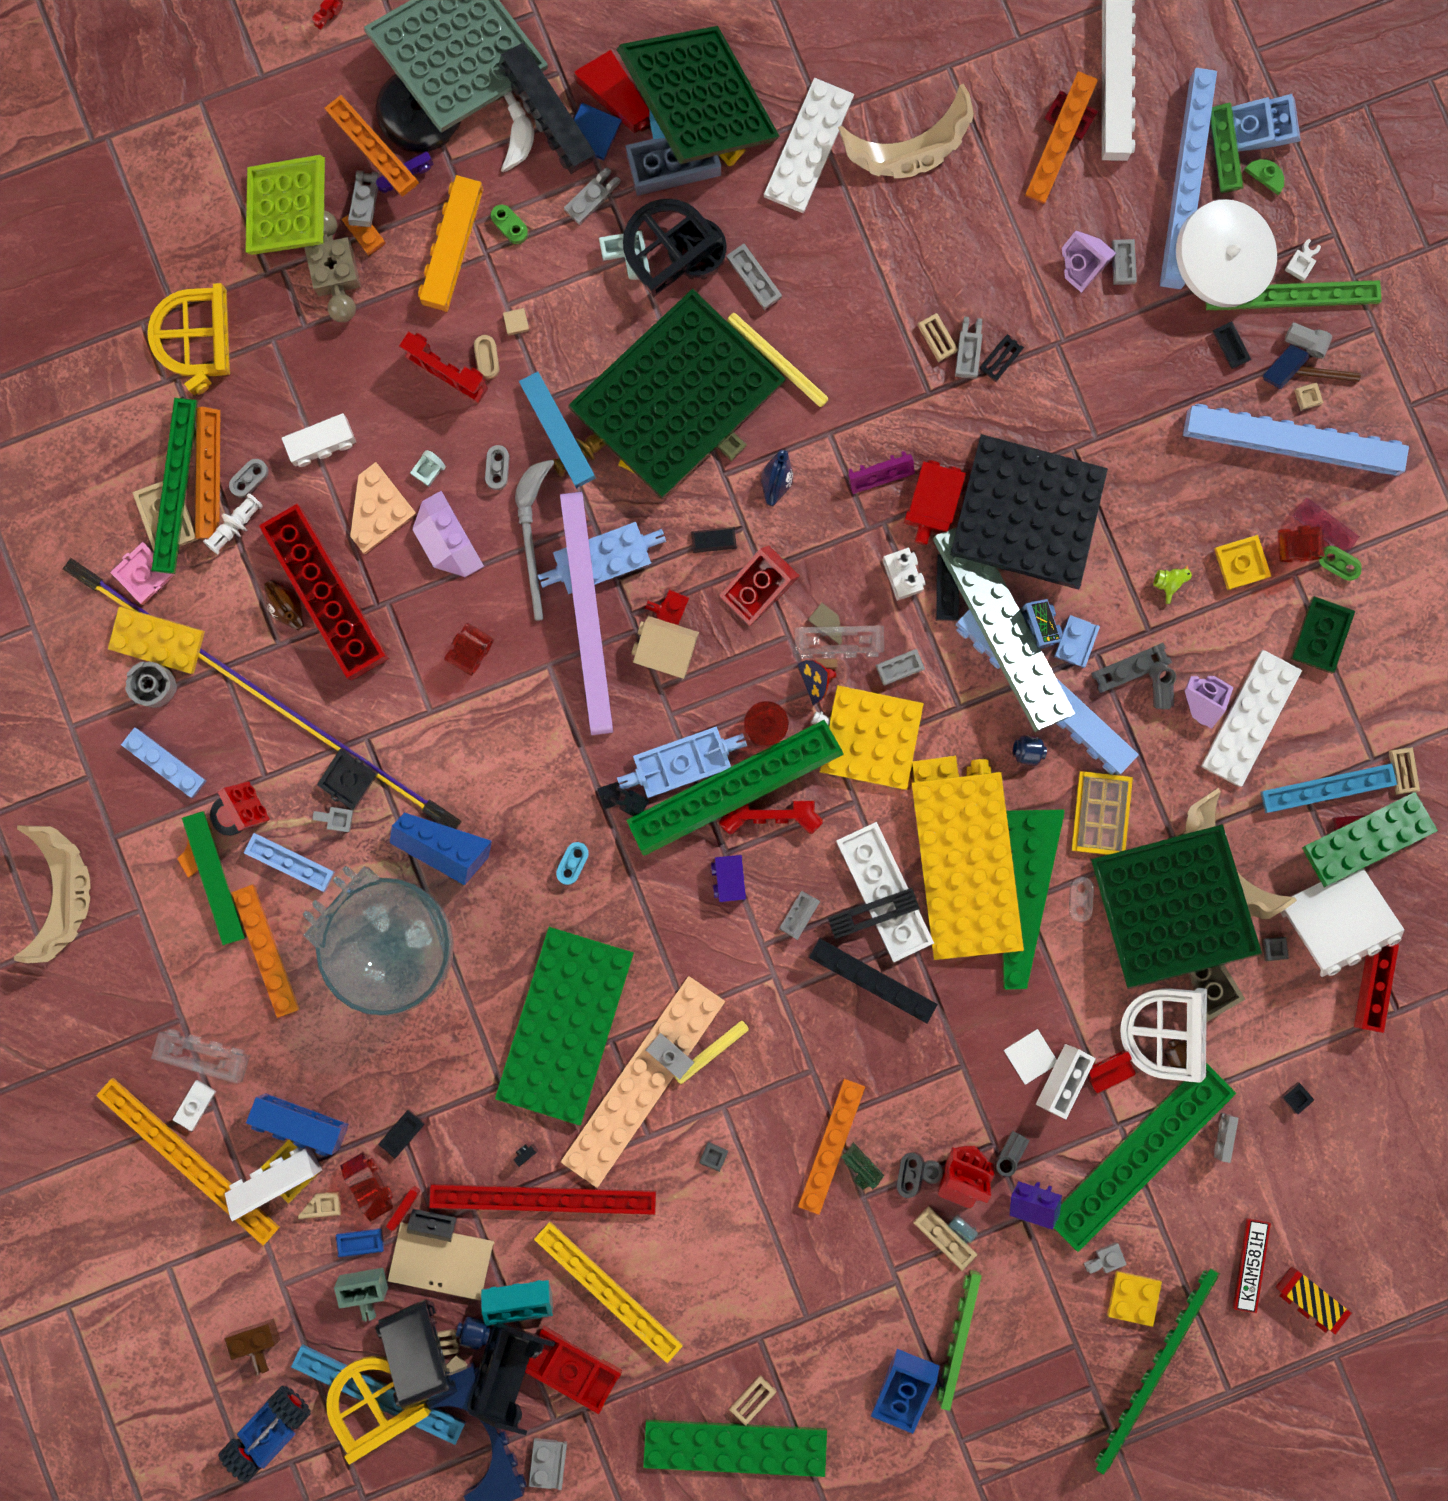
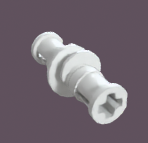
M248 493L246 495L247 499L233 511L231 516L223 513L221 517L224 523L216 529L208 540L205 539L203 541L217 555L226 542L233 538L234 534L241 537L239 529L247 531L243 525L250 520V517L258 509L263 508V505L251 494Z

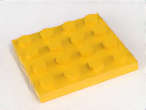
M837 685L829 728L844 755L820 766L819 772L907 790L924 703Z

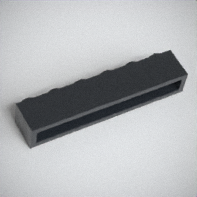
M522 42L501 54L499 69L502 75L507 76L510 80L513 92L523 100L527 113L532 114L536 127L547 137L548 145L558 154L562 167L568 169L570 174H573L592 163L596 155L525 44Z
M820 938L817 939L808 955V958L926 1024H928L938 1005Z

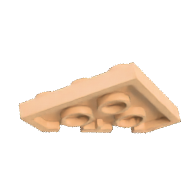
M376 462L358 475L350 537L360 550L367 554L417 515Z

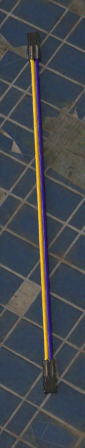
M71 557L63 567V570L94 591L99 590L121 606L149 614L104 584V579ZM200 648L198 658L336 751L344 748L355 757H359V760H363L365 764L379 773L377 775L378 779L420 806L423 813L438 823L454 829L459 827L462 820L432 800H425Z

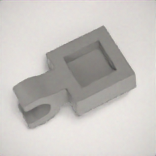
M330 807L329 813L314 811L312 820L328 822L327 829L350 832L354 810Z
M1117 1242L1096 1250L1098 1257L1084 1262L1085 1268L1090 1274L1103 1268L1105 1273L1127 1265Z

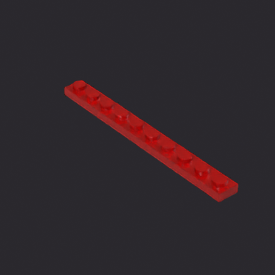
M431 1184L429 1208L655 1215L656 1191Z

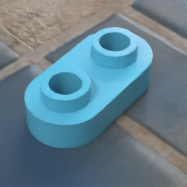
M574 842L568 846L556 871L557 879L561 883L570 885L577 881L589 856V850L586 845ZM576 849L582 851V855L579 858L574 856ZM567 869L572 871L570 878L564 876V872Z

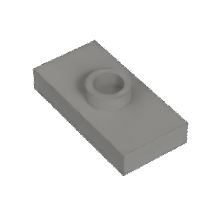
M1135 239L1113 240L1111 242L1112 250L1116 253L1112 258L1113 285L1136 284Z
M917 649L875 665L883 686L925 670Z
M801 891L779 929L798 940L820 901Z
M661 1032L646 1049L650 1055L679 1080L694 1064L692 1059Z

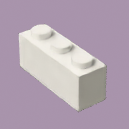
M343 413L282 437L290 461L295 467L307 466L313 459L327 458L332 455L331 452L339 449L340 451L347 450L352 447V444L356 443L348 419Z
M1065 1044L1036 1105L1061 1118L1067 1119L1096 1058L1080 1049Z

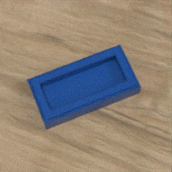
M382 1228L336 1234L338 1257L384 1251Z

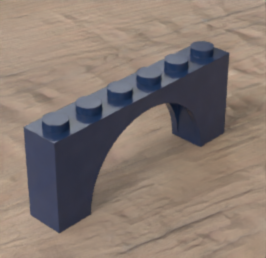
M472 1362L463 1368L446 1374L450 1375L451 1381L455 1380L458 1392L427 1402L428 1408L453 1406L468 1411L467 1405L479 1367H476L475 1363ZM480 1420L487 1430L491 1441L492 1459L484 1477L474 1486L466 1489L463 1496L465 1501H513L522 1497L527 1485L523 1474H519L517 1471L518 1461L514 1452L510 1453L509 1438L506 1431H502Z

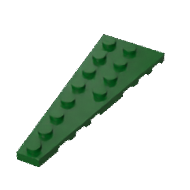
M1064 809L1006 811L1024 951L1002 953L1003 989H1027L1064 819Z

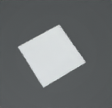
M1038 1029L1004 1050L1025 1085L1053 1068L1057 1062Z

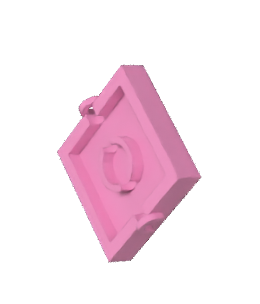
M144 542L131 553L125 554L122 557L123 561L110 572L142 605L155 593L157 594V591L162 589L175 575L151 571L154 552Z

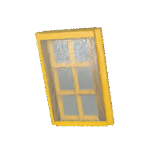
M1079 771L1071 851L1109 855L1126 850L1133 777Z

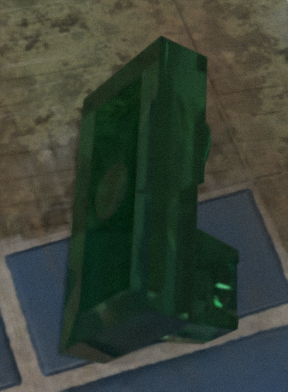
M854 1142L842 1154L841 1158L845 1164L853 1169L856 1174L858 1173L854 1182L862 1190L869 1186L873 1190L879 1185L884 1174Z

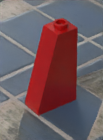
M612 50L607 51L574 71L577 84L611 114L621 119L622 123L633 133L645 131L650 127V110Z

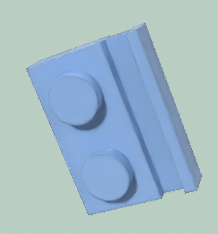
M1069 615L1062 633L1063 637H1061V642L1058 644L1054 657L1085 668L1100 626Z

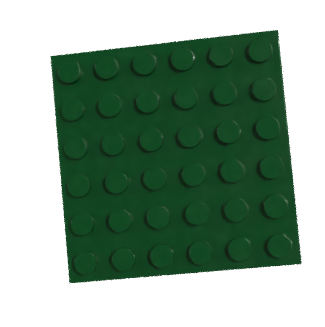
M718 26L623 43L616 49L680 164L774 142L780 137Z
M1223 824L1091 859L1127 989L1262 955Z

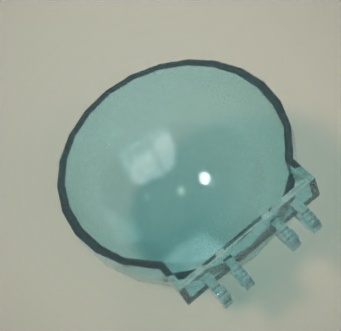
M345 865L343 871L352 879L351 882L347 885L340 877L336 876L333 879L334 883L343 891L328 908L317 900L312 903L313 907L321 913L318 919L311 912L305 911L303 913V916L312 924L303 936L315 946L318 968L323 980L334 996L354 1010L368 1015L390 1016L408 1012L422 1005L433 996L448 975L453 961L454 939L450 922L444 909L435 898L419 886L401 879L380 878L370 868L365 866L356 874Z

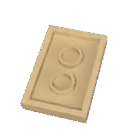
M163 481L132 492L153 551ZM186 504L184 505L179 547L198 540L195 539V529Z

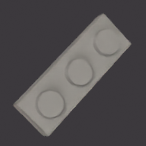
M742 244L726 256V259L764 310L782 298V294L745 244Z

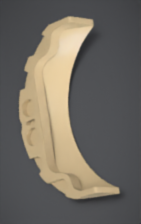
M961 84L953 103L945 115L932 128L913 139L899 143L879 144L860 139L847 131L843 126H839L838 129L847 156L853 163L877 176L906 178L916 176L920 172H927L944 162L943 159L962 143L961 139L969 123L972 122L974 112L970 94L965 85Z
M1219 788L1190 807L1183 835L1215 826L1216 805L1221 793ZM1238 873L1250 915L1253 917L1270 919L1297 901L1295 897L1279 896L1263 891L1252 885Z
M17 825V830L32 839L44 854L51 871L53 895L50 911L44 926L36 938L24 950L14 956V961L22 963L48 962L55 958V955L69 942L75 939L82 920L86 918L90 903V877L87 866H84L79 855L80 851L58 832L57 829L50 826Z

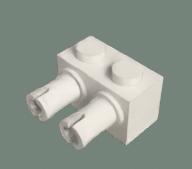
M906 548L883 557L882 561L897 601L921 593L924 590L925 580L922 573L918 574L915 566L918 565V561L914 552L911 553L910 549Z

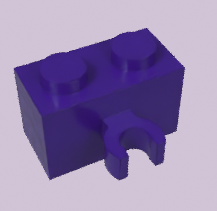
M1018 1181L1011 1195L1009 1216L1053 1230L1060 1216L1062 1195L1051 1192L1052 1186H1048L1047 1190L1041 1189L1040 1182L1032 1186Z

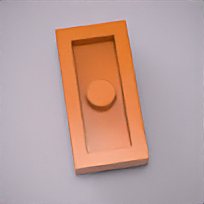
M349 214L341 219L368 256L386 244L373 225L371 227L349 225Z

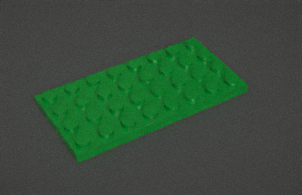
M548 927L495 1100L581 1126L634 952Z

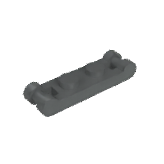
M1164 642L1092 672L1093 679H1096L1099 685L1097 687L1099 693L1149 673L1150 668L1155 664L1151 655L1155 653L1158 656V662L1166 665L1171 664L1172 660L1170 657H1167L1164 650L1166 649ZM1109 673L1112 681L1107 683L1104 675Z

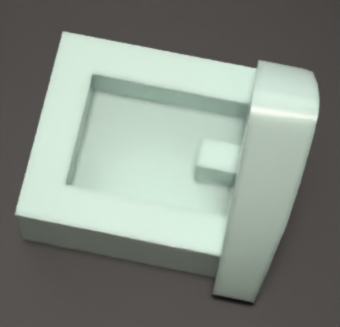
M426 450L410 473L430 487L440 471L444 470L446 466L438 456Z

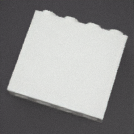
M1364 869L1326 887H1323L1320 882L1292 896L1297 901L1280 912L1283 918L1287 916L1320 967L1321 977L1326 975L1333 976L1346 965L1353 966L1360 962L1362 957L1366 955L1373 956L1380 952L1382 947L1388 944L1393 946L1399 943L1404 932V928Z

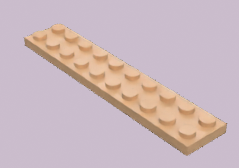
M690 976L687 977L561 1160L562 1164L598 1188L675 1076L650 1055L646 1049L661 1032L688 1056L725 1003L722 998Z

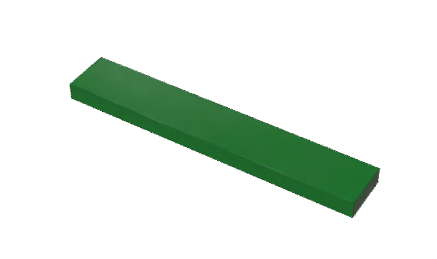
M205 811L182 817L222 945L245 939Z

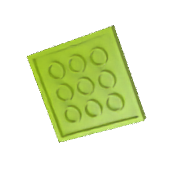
M316 155L247 167L246 253L254 255L323 244L325 157Z

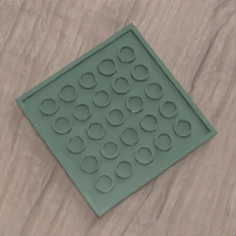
M410 0L364 27V32L440 132L445 131L512 91L510 80L507 76H503L499 69L501 54L523 42L541 71L544 72L548 69L546 61L499 0Z

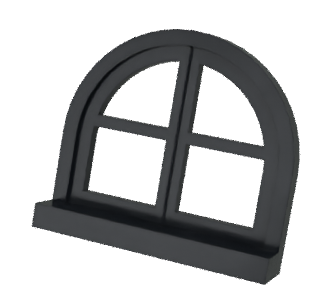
M659 199L639 208L628 221L623 235V250L626 260L653 298L723 245L722 237L717 231L712 229L698 210L690 204L676 199ZM660 212H676L684 215L686 218L664 233L651 216ZM645 221L658 239L636 255L634 246L635 236L639 227ZM691 221L705 239L682 256L669 237ZM662 243L675 259V262L652 278L639 260Z

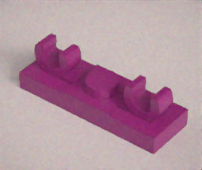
M902 451V457L895 459L893 455H890V460L877 463L865 469L863 465H860V471L857 472L849 469L848 476L852 493L855 494L915 474L912 455H907Z

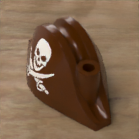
M269 580L264 584L266 606L270 615L277 621L296 630L304 627L301 603L296 593L274 581Z

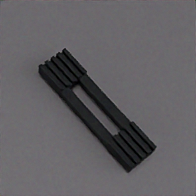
M909 888L828 917L835 939L913 912L920 909L913 888ZM890 902L894 903L896 910L854 925L851 916Z

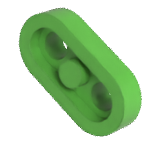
M497 205L493 208L491 212L493 224L510 242L514 244L523 243L528 237L525 223L506 205ZM503 212L506 215L503 218H499L498 214ZM519 228L520 232L516 234L513 233V230Z
M1327 546L1320 553L1319 562L1325 569L1349 581L1355 580L1360 576L1362 564L1352 555L1335 546ZM1334 554L1335 557L1329 558L1327 555ZM1353 565L1354 568L1348 569L1346 566Z

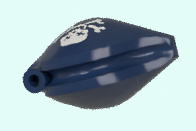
M780 450L766 464L761 473V484L766 505L774 506L790 489L793 483V470L788 452L785 450Z

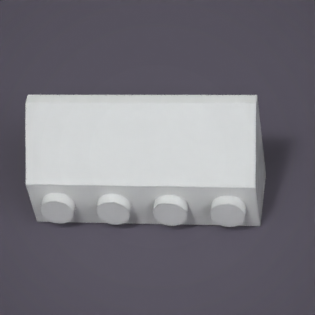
M298 1147L289 1152L291 1157L286 1160L280 1157L269 1163L271 1168L263 1172L262 1168L249 1174L250 1180L243 1183L242 1179L231 1184L229 1186L231 1190L225 1193L231 1220H236L322 1171L311 1147L306 1149Z

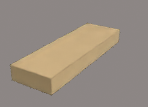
M929 1206L913 1221L961 1271L977 1256V1253Z

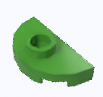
M1259 159L1251 162L1244 169L1245 172L1279 196L1284 187V175L1276 163Z

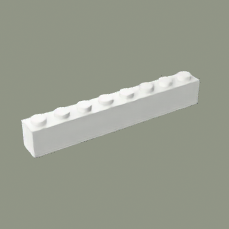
M1102 0V160L1128 161L1131 153L1135 151V140L1132 139V132L1135 130V118H1132V111L1135 109V97H1132V90L1135 88V76H1132V69L1135 67V55H1132V48L1135 46V34H1132V27L1135 26L1136 18L1135 13H1132V6L1135 5V0Z

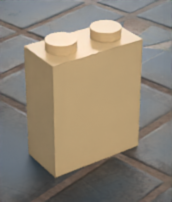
M648 616L646 621H641L638 634L641 637L639 643L635 642L632 650V655H635L633 663L684 679L699 632Z

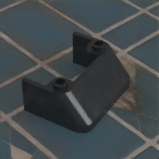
M502 1323L494 1324L469 1397L468 1413L495 1428L526 1435L527 1430L517 1426L522 1419L521 1408L515 1403L529 1358L535 1359L540 1355L544 1344L554 1347L555 1342Z

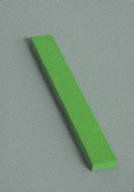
M1380 280L1271 284L1258 297L1245 304L1235 307H1219L1206 302V311L1380 304L1382 302Z

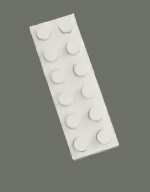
M814 78L766 188L765 198L804 214L839 133L838 127L842 126L852 103L853 93Z
M1261 650L1200 767L1238 787H1242L1302 670L1265 650Z
M877 822L836 841L865 904L908 889ZM890 902L871 909L869 912L872 918L894 911L896 908L894 903ZM919 910L876 924L893 962L934 944Z

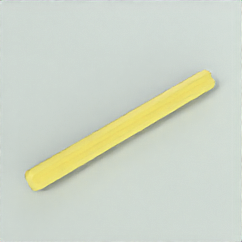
M732 313L728 317L727 322L746 341L819 407L827 403L828 397L736 313Z

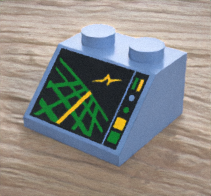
M1048 599L1026 603L1020 609L1037 642V648L1043 649L1061 642V637H1063L1060 625L1055 623L1054 616H1056L1053 604H1049Z

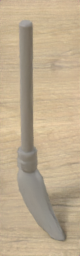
M553 460L530 466L521 477L515 494V501L519 508L517 510L519 524L522 525L534 618L536 621L543 620V611L531 523L533 522L531 506L537 497L544 477L554 464Z

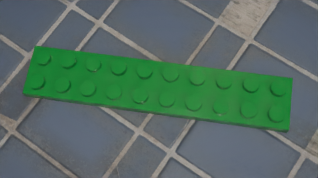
M822 720L626 821L642 855L646 856L844 755L826 721Z
M1207 1063L1206 1078L1201 1083L1181 1081L1061 1202L1060 1216L1054 1229L1079 1252L1237 1093Z
M1210 1268L1209 1272L1207 1270L1203 1271L1198 1280L1201 1286L1198 1291L1193 1290L1186 1301L1190 1304L1186 1311L1184 1309L1181 1310L1175 1320L1178 1323L1175 1331L1173 1329L1170 1330L1164 1339V1342L1167 1343L1165 1349H1160L1156 1353L1152 1361L1155 1363L1153 1370L1149 1369L1146 1371L1141 1380L1144 1383L1142 1389L1135 1390L1129 1402L1133 1405L1130 1410L1126 1408L1120 1416L1118 1422L1121 1423L1119 1429L1115 1428L1106 1442L1110 1444L1107 1450L1105 1448L1101 1450L1095 1462L1098 1466L1095 1470L1104 1475L1109 1470L1221 1274L1213 1268Z

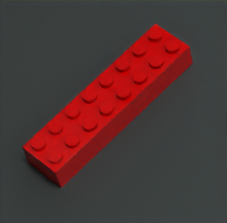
M295 504L260 524L259 527L346 678L352 681L389 660L387 653L303 508Z

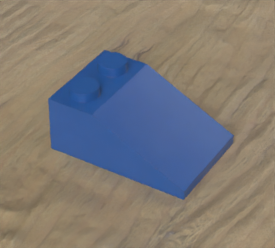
M897 1349L886 1373L871 1417L913 1434L937 1383L939 1365Z

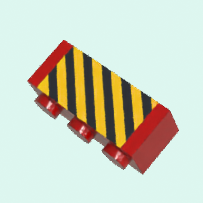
M1292 1266L1275 1287L1281 1292L1280 1298L1289 1305L1292 1302L1298 1305L1297 1311L1307 1319L1311 1316L1317 1320L1315 1325L1325 1333L1329 1330L1336 1335L1352 1314Z

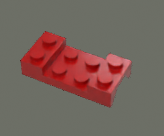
M408 331L400 343L399 347L407 351L405 358L475 402L479 403L487 392L486 380L482 377L483 374L473 367L470 370L464 366L459 373L460 370L450 363L445 365L440 361L441 358L431 351L427 339L416 332L414 335Z
M543 1325L538 1335L554 1341V1347L544 1344L540 1355L535 1359L529 1358L525 1373L595 1413L600 1414L607 1397L622 1374V1369L604 1359H598L563 1339V1336Z

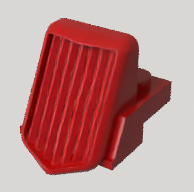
M976 1146L952 1147L945 1164V1173L938 1188V1195L966 1208H972L975 1202L979 1200L988 1203L991 1198L990 1183L994 1178L993 1163L988 1162L987 1158Z

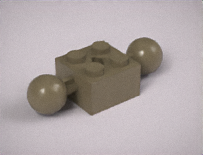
M324 211L323 244L304 248L315 292L319 297L332 294V298L328 303V313L333 320L344 323L350 321L356 313L355 302L350 296L345 295V291L359 288L361 284L350 241L347 237L333 240V235L337 230V220L333 214Z

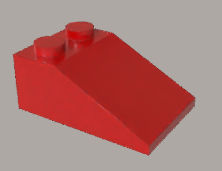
M768 545L758 550L719 596L751 626L791 587L800 575Z

